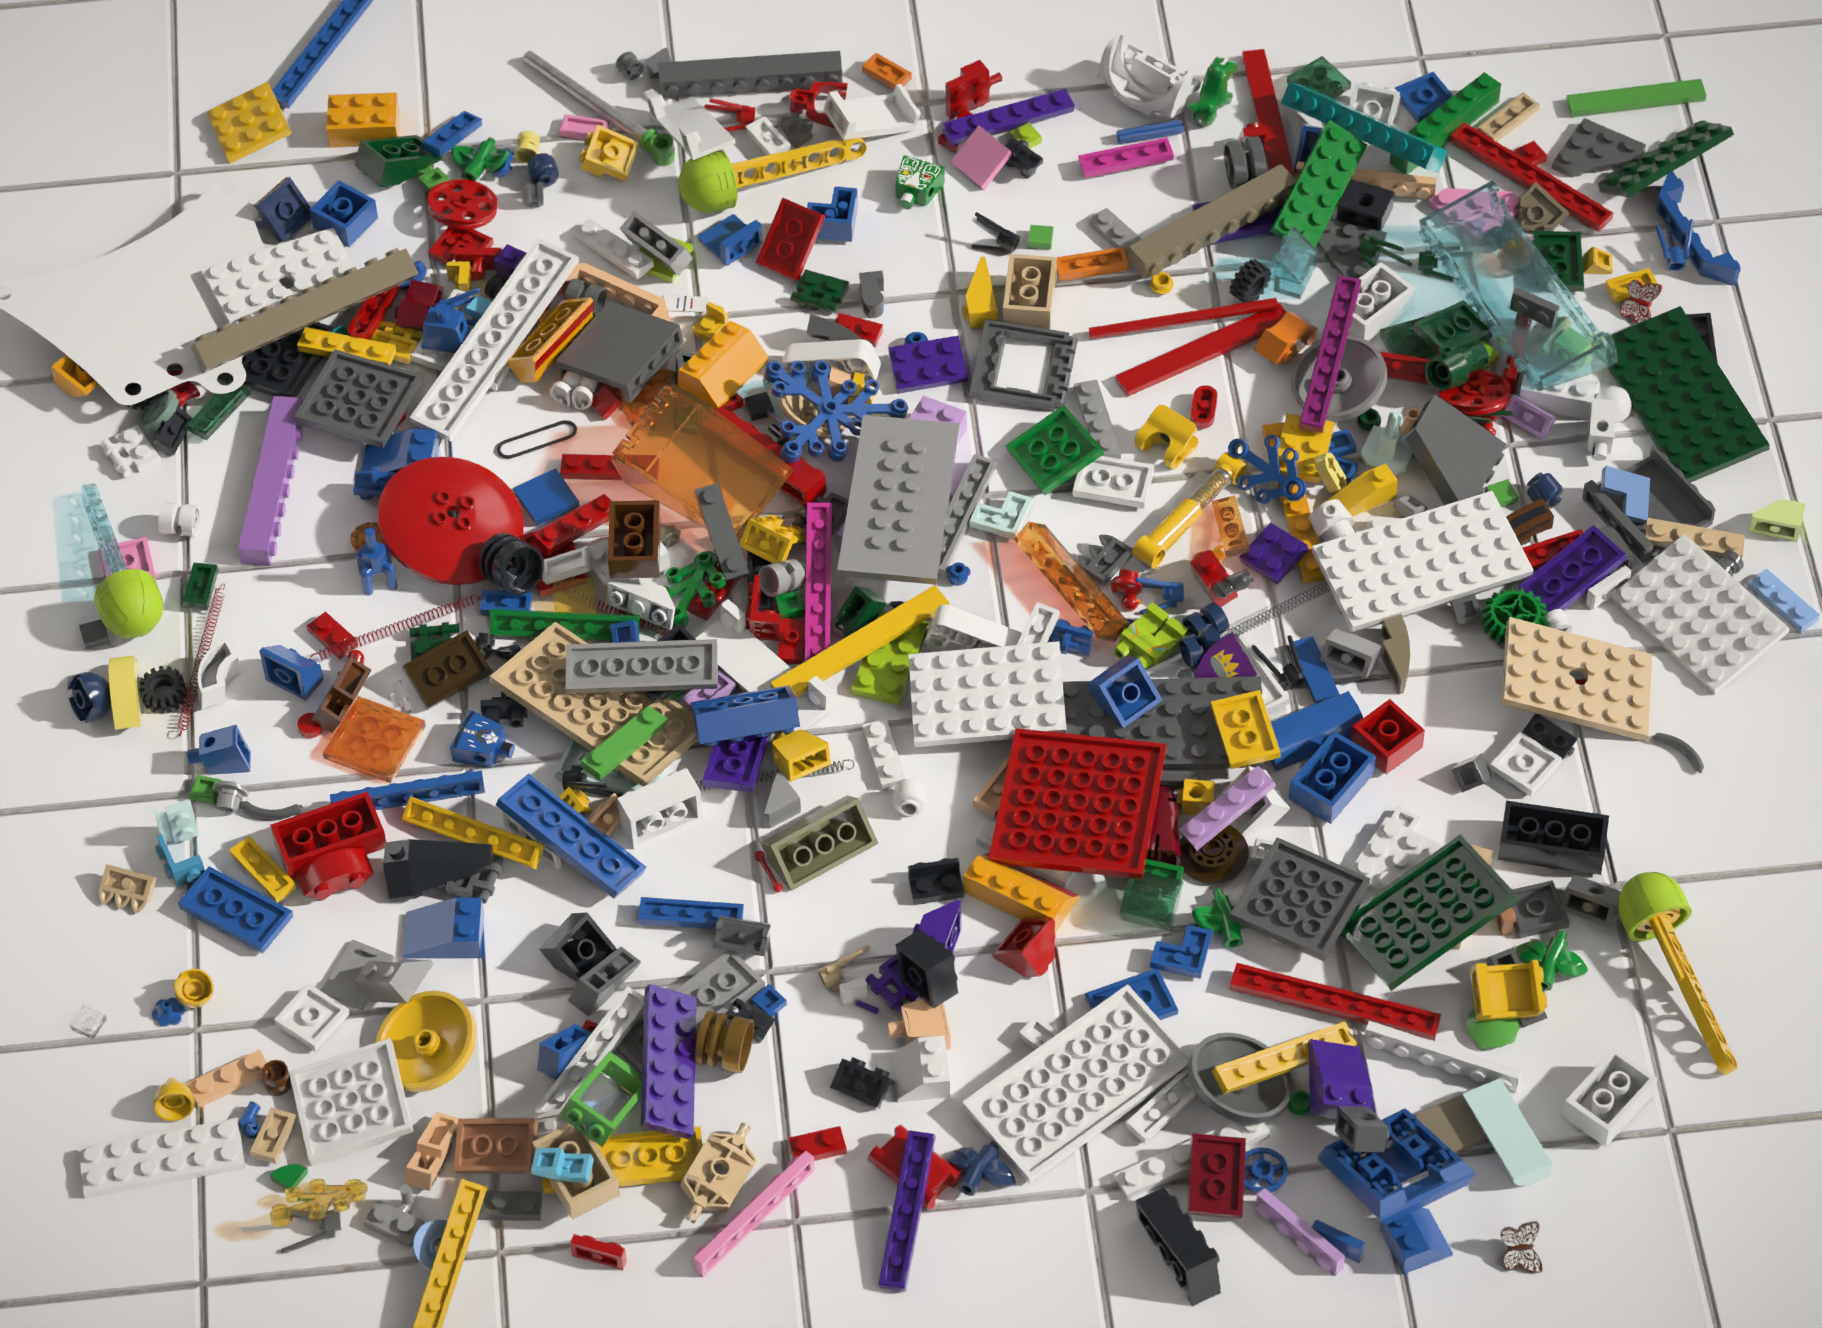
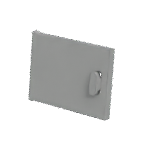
M352 939L320 991L335 1000L363 1010L369 997L355 982L361 973L362 967L368 961L394 959V955Z

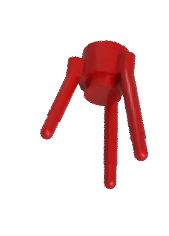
M710 98L709 102L717 105H704L706 109L737 113L736 122H741V124L725 127L724 129L727 132L746 130L747 125L755 122L756 107L739 105Z

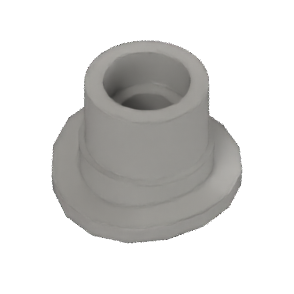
M219 781L214 784V790L218 792L216 808L228 813H237L240 801L243 797H248L249 791L232 781Z

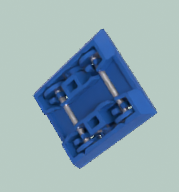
M1406 1108L1382 1119L1389 1129V1140L1385 1143L1384 1152H1354L1340 1139L1324 1147L1318 1156V1161L1385 1225L1467 1186L1475 1175L1474 1170Z

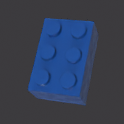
M1333 731L1290 781L1289 799L1331 824L1373 776L1376 756Z

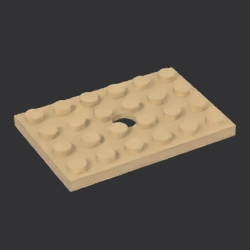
M1510 617L1506 622L1501 704L1645 741L1649 730L1652 654ZM1575 670L1583 673L1586 677V683L1584 685L1576 684L1575 679L1569 675V672Z

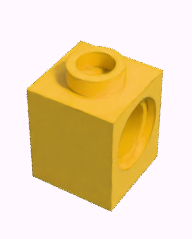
M1185 779L1184 789L1178 790L1177 804H1182V814L1196 816L1214 802L1215 782Z

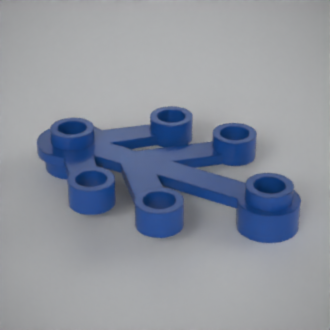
M1268 435L1264 440V445L1268 451L1269 464L1251 452L1246 441L1236 438L1229 443L1228 453L1232 457L1244 458L1263 472L1253 476H1240L1237 480V486L1240 489L1248 491L1255 485L1273 481L1282 486L1271 490L1258 489L1255 493L1257 502L1267 504L1271 499L1284 496L1290 501H1299L1304 497L1306 484L1302 479L1298 478L1296 466L1299 453L1292 448H1287L1283 451L1282 458L1286 461L1287 477L1284 476L1280 470L1278 448L1281 445L1279 437ZM1274 438L1275 444L1271 447L1269 443ZM1243 446V451L1239 454L1238 448ZM1293 452L1294 456L1289 460L1288 454ZM1247 479L1248 484L1246 487H1243L1242 482ZM1295 485H1297L1298 491L1296 493H1293L1292 489ZM1265 492L1266 498L1261 500L1260 496Z

